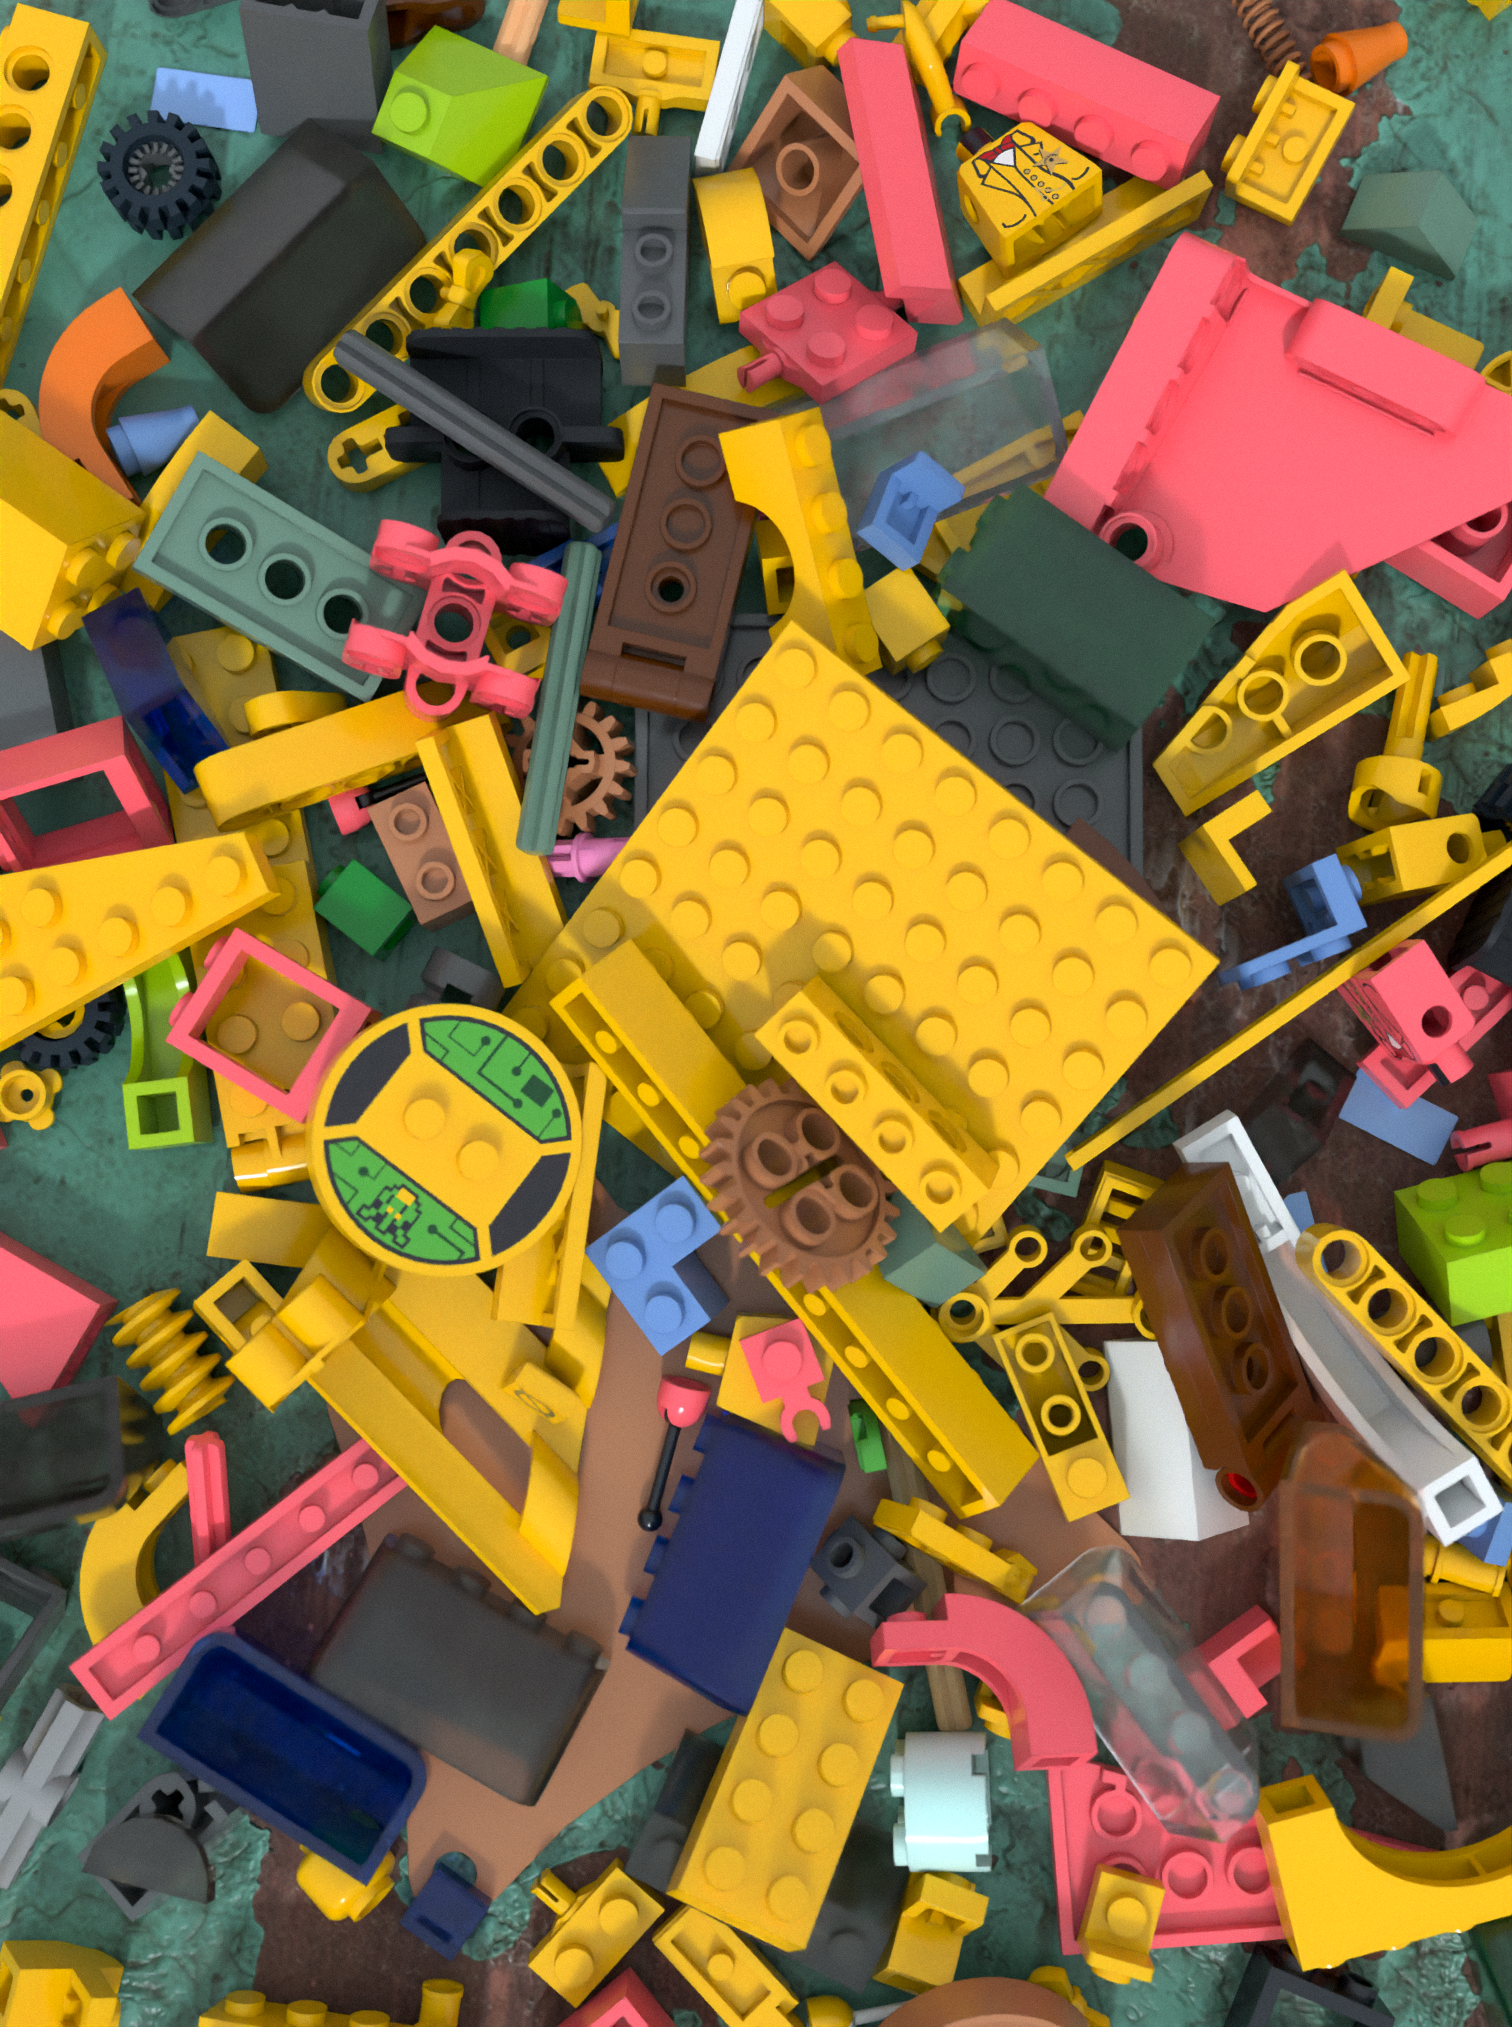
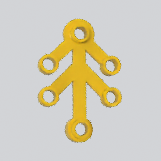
M1026 1224L1017 1226L1008 1234L1006 1240L1007 1249L988 1267L986 1275L934 1309L930 1306V1316L940 1325L942 1332L949 1341L962 1344L975 1341L1004 1370L1005 1368L992 1338V1335L1002 1332L996 1325L1022 1324L1053 1312L1077 1371L1087 1361H1095L1100 1364V1370L1095 1376L1090 1378L1080 1376L1086 1391H1097L1103 1388L1110 1378V1367L1099 1350L1091 1347L1084 1348L1061 1324L1134 1323L1143 1336L1156 1340L1148 1316L1144 1313L1143 1303L1138 1290L1134 1295L1062 1296L1088 1270L1105 1264L1111 1257L1113 1250L1112 1242L1106 1231L1095 1224H1085L1077 1228L1071 1237V1249L1021 1297H997L1023 1268L1038 1266L1047 1255V1243L1038 1228ZM1095 1236L1102 1239V1247L1097 1253L1086 1255L1080 1251L1081 1244L1086 1238ZM1032 1237L1038 1240L1036 1251L1030 1255H1020L1015 1251L1016 1244L1022 1238ZM960 1300H966L973 1304L972 1312L964 1318H957L950 1313L952 1305Z

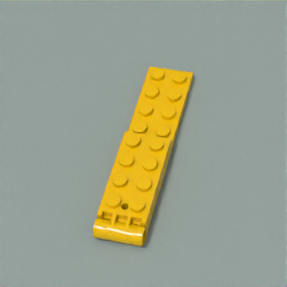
M228 626L140 644L176 842L182 843L238 832L257 834L282 892L276 898L190 945L197 988L208 972L204 968V962L210 949L223 935L230 937L235 927L254 935L338 986L325 918L313 909L321 897L317 894L319 885L304 807L243 829L220 832L215 825L193 771L199 762L209 756L254 741L250 736L243 705L250 699L260 695L281 691L274 653ZM250 955L205 1027L208 1044L288 1092L295 1084L340 1009ZM213 1070L227 1148H232V1166L240 1191L245 1194L310 1180L305 1155L306 1124L299 1123Z

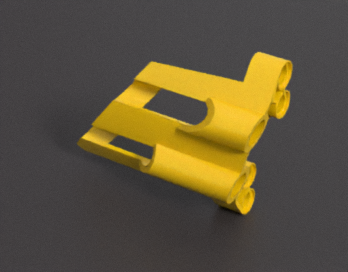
M332 1223L297 1276L275 1314L225 1363V1366L271 1413H274L281 1402L306 1379L535 1616L560 1608L563 1577L570 1557L579 1495L577 1471L587 1410L591 1408L602 1364L606 1333V1312L611 1294L610 1286L586 1253H584L574 1331L553 1329L547 1347L526 1324L490 1319L494 1290L477 1273L457 1277H433L411 1273L390 1266L357 1248ZM526 1362H531L578 1393V1397L581 1400L569 1419L554 1425L501 1390L514 1369ZM455 1379L466 1380L531 1448L528 1485L521 1515L443 1436L439 1415L441 1397L447 1385Z

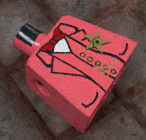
M1405 939L1336 988L1393 1060L1425 1064L1441 1086L1457 1081L1472 1069L1474 1063L1458 1040L1474 1029L1476 1025L1475 1019L1424 939Z

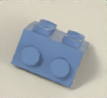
M1336 853L1311 863L1282 879L1306 937L1216 974L1221 986L1237 980L1242 992L1291 973L1288 959L1296 957L1299 966L1302 967L1353 947L1348 935L1368 927L1357 903L1362 900V891L1353 870L1346 864L1341 866Z

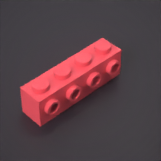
M990 0L962 39L952 85V92L1017 122H1032L1059 141L1166 190L1182 182L1204 147L1221 96L1007 0Z

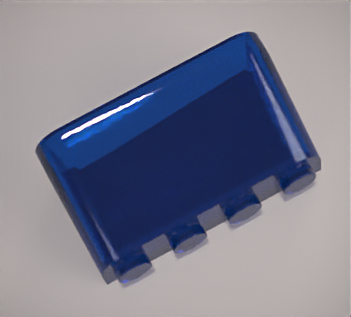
M722 1408L719 1417L707 1413L692 1448V1450L702 1453L703 1456L694 1478L682 1473L668 1507V1511L678 1514L677 1520L669 1538L657 1534L643 1568V1572L653 1575L652 1581L644 1599L632 1595L618 1633L628 1636L625 1651L715 1705L746 1717L756 1698L839 1492L846 1470V1462L841 1450L817 1440L815 1446L807 1445L800 1441L790 1443L783 1434Z
M229 1626L211 1630L192 1646L136 1736L142 1742L366 1887L421 1799L431 1779V1762L428 1754L419 1743L245 1631Z

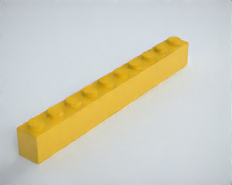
M629 938L576 978L555 996L549 1004L704 1199L710 1202L718 1196L717 1189L708 1187L699 1181V1177L713 1167L698 1156L699 1151L711 1142L703 1132L706 1127L717 1119L715 1112L747 1087V1085L739 1076L734 1065L723 1056L700 1027L695 1016L685 1008L658 974L654 964L643 955L632 939ZM814 1168L794 1183L784 1186L764 1200L765 1206L772 1209L814 1181H819L821 1177L818 1171ZM715 1211L723 1223L728 1220L725 1211ZM734 1233L733 1235L741 1244L743 1239L738 1233ZM753 1251L749 1255L759 1267L760 1256ZM878 1263L872 1266V1271L852 1284L848 1282L833 1292L824 1285L814 1293H807L802 1279L791 1287L785 1288L782 1285L780 1268L778 1267L766 1275L959 1520L1002 1505L1038 1460L1040 1454L1025 1437L1020 1426L1010 1418L983 1384L978 1373L968 1365L942 1332L940 1325L929 1316L914 1296L883 1279Z

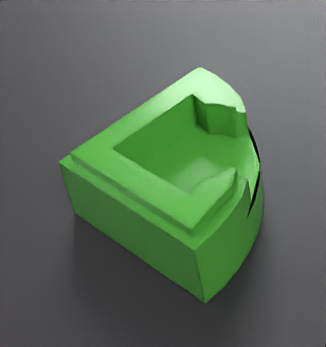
M863 1398L850 1400V1405H847L860 1469L864 1470L865 1473L887 1469L876 1414Z

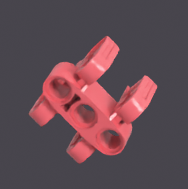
M382 520L372 549L369 567L382 576L426 590L427 595L416 633L414 634L413 631H410L407 637L384 629L362 625L352 618L341 661L360 671L389 679H399L402 669L406 670L403 690L406 707L415 717L425 722L436 723L448 719L456 712L467 690L471 691L469 701L475 706L488 711L495 710V713L508 717L526 718L533 709L534 697L538 691L541 678H530L513 670L488 663L490 657L488 655L479 658L492 612L502 613L529 624L552 626L560 615L563 596L569 584L568 580L548 569L525 563H512L507 571L502 565L499 547L491 537L482 532L468 530L458 533L448 541L445 548L437 550L440 540L433 533L401 521ZM459 573L468 574L474 577L476 580L466 579L463 576L459 575ZM446 612L461 615L468 623L470 629L469 637L457 643L442 639L436 631L434 625L435 618ZM425 675L436 682L449 683L452 690L451 700L439 706L429 705L417 693V680Z

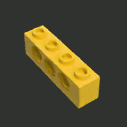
M818 974L753 1034L940 1233L990 1190L1000 1166Z

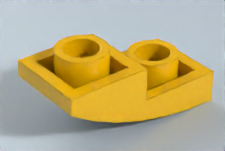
M1512 638L1484 651L1488 661L1468 674L1472 681L1471 683L1460 686L1436 698L1440 708L1429 714L1426 729L1430 742L1453 733L1493 709L1512 694Z

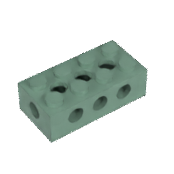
M198 450L132 566V571L360 704L370 702L383 677L360 671L341 661L348 632L340 634L327 626L323 616L325 604L330 598L344 599L352 606L357 622L407 637L423 609L427 591L418 586L395 581L371 570L369 567L371 555L200 450ZM216 530H228L234 533L242 545L240 560L232 564H221L212 559L206 549V537ZM284 564L295 571L299 579V589L294 598L280 599L268 590L265 583V574L269 566Z

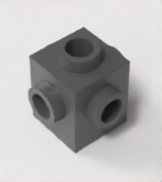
M850 1515L839 1529L828 1536L822 1549L808 1563L825 1583L819 1593L838 1613L847 1619L854 1614L875 1629H878L882 1622H887V1617L890 1615L905 1612L928 1586L902 1558L909 1550L903 1541L878 1526L872 1530L853 1515Z

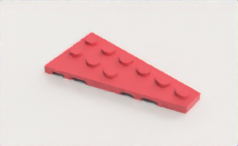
M1089 1760L1080 1768L1045 1770L1058 1940L1062 1955L1082 1954L1077 1938L1097 1863L1157 1879L1164 1885L1166 1891L1150 1949L1286 1939L1282 1931L1251 1801ZM1348 1827L1367 1840L1382 1846L1412 1852L1440 1851Z

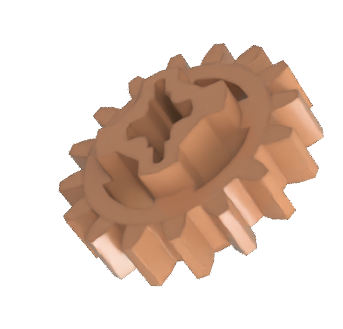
M578 701L568 766H571L573 758L583 765L567 768L557 834L564 838L571 837L574 823L584 832L595 833L596 823L594 817L599 814L614 821L617 815L611 806L613 800L618 798L630 801L632 794L621 786L623 778L638 775V768L623 759V757L636 749L635 744L627 737H617L624 728V725L613 715L604 718L605 710L593 701H590L583 710L581 703ZM529 716L523 719L519 718L521 725L525 729L521 737L506 734L504 738L505 742L514 748L511 759L523 792L536 723ZM586 730L593 732L597 736L603 747L604 754H598L590 750L591 739L586 736Z

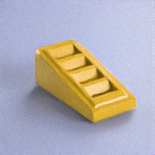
M1104 1160L1080 1226L1085 1224L1098 1225L1106 1231L1111 1242L1121 1245L1116 1233V1229L1119 1226L1102 1221V1214L1105 1211L1128 1219L1140 1206L1111 1196L1112 1189L1114 1188L1142 1198L1143 1204L1164 1181L1124 1165ZM1094 1236L1088 1237L1082 1242L1080 1251L1083 1254L1093 1255L1101 1249L1091 1245ZM1112 1252L1110 1259L1102 1266L1118 1271L1115 1281L1087 1271L1069 1290L1085 1296H1126L1133 1276L1125 1256Z

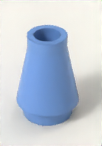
M189 404L177 409L117 417L119 424L109 427L105 431L126 478L140 472L145 478L171 461L200 421L194 408Z

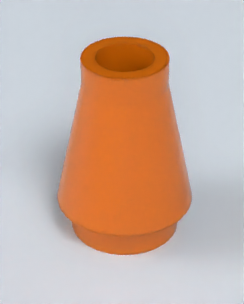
M1391 21L1381 26L1327 34L1321 41V44L1312 50L1310 56V71L1313 73L1312 79L1314 83L1341 97L1350 95L1391 63L1405 57L1408 50V38L1403 26L1397 21Z

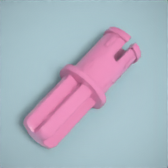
M580 832L574 839L555 840L554 851L551 855L546 856L553 877H575L581 883H591L595 877L603 876L631 837L594 838L591 833Z

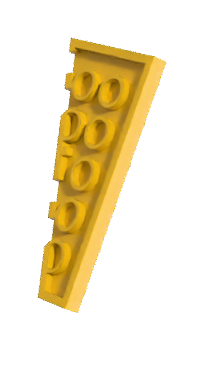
M238 832L0 875V1052L281 895V889L257 834Z

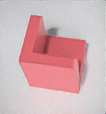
M1257 1604L1195 1648V1651L1227 1696L1246 1719L1268 1704L1258 1689L1295 1661L1294 1654L1277 1632V1625Z

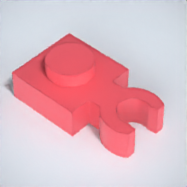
M799 1317L739 1339L762 1402L766 1403L779 1397L782 1398L784 1406L780 1413V1426L783 1435L790 1443L798 1441L796 1430L793 1427V1418L801 1410L813 1411L817 1415L818 1422L823 1431L831 1427L830 1414L825 1404L817 1397L810 1395L807 1386L823 1381L825 1378L805 1325Z

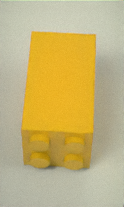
M1 409L0 630L28 650L33 651L56 639L64 640L75 630L96 620L104 621L116 610L122 598V591L118 588L126 567L133 562L141 547V540L138 538L146 512Z

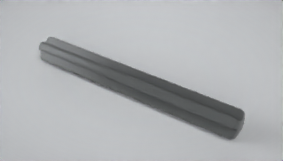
M347 330L336 344L333 355L338 365L592 532H601L611 520L615 511V503L612 498L356 330Z

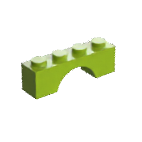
M190 946L122 983L127 999L131 1025V1061L128 1075L122 1084L129 1150H154L214 1142L206 1065L165 1041L173 1029V1026L169 1025V1018L174 1007L187 992L192 991L195 993L197 990Z

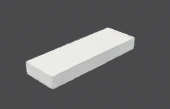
M736 0L694 152L695 178L724 172L764 26V0Z

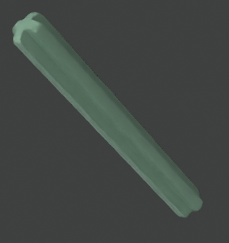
M571 541L564 549L560 575L565 577L569 584L563 596L560 615L551 627L516 837L517 849L534 856H549L554 851L580 694V680L586 657L602 560L601 551L597 549L595 544L589 542Z

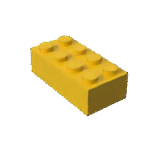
M786 1627L769 1639L665 1894L786 1952L805 1949L904 1684Z

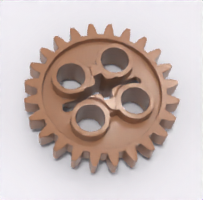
M773 1078L766 1079L758 1087L750 1084L715 1112L717 1119L706 1127L703 1132L711 1142L702 1148L698 1155L705 1162L713 1166L699 1177L700 1183L717 1189L718 1196L708 1202L706 1207L711 1211H725L728 1220L720 1228V1234L722 1236L734 1233L739 1234L743 1240L738 1248L737 1255L743 1258L753 1251L760 1256L759 1274L764 1277L778 1267L780 1268L782 1285L785 1288L791 1287L802 1279L807 1293H814L824 1285L833 1292L848 1282L852 1284L872 1271V1266L886 1258L888 1254L883 1246L896 1239L897 1233L888 1223L900 1216L901 1212L896 1206L886 1201V1198L899 1189L893 1182L882 1179V1171L806 1090L802 1093L800 1092L794 1078H789L779 1087ZM827 1160H833L836 1163V1169L819 1181L809 1184L783 1203L772 1209L765 1206V1199L775 1194L784 1186L794 1183Z

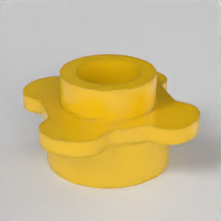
M10 1061L5 1064L0 1072V1121H25L35 1130L49 1128L55 1121V1113L52 1110L55 1095L62 1090L64 1085L62 1075L52 1068L44 1069L41 1072L27 1069L26 1065L21 1061ZM30 1089L33 1092V1098L27 1102L23 1099V1092Z

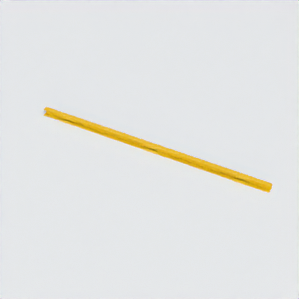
M1512 840L1067 1152L1064 1156L1071 1166V1170L1076 1171L1511 866Z

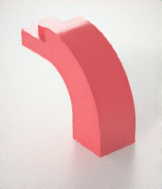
M944 1593L931 1611L932 1620L927 1621L926 1613L918 1611L896 1613L887 1617V1622H882L869 1640L872 1667L948 1665L961 1668L981 1679L994 1692L1005 1711L1010 1730L1015 1771L1080 1768L1098 1753L1090 1705L1073 1666L1058 1645L1040 1627L1007 1606L979 1596Z

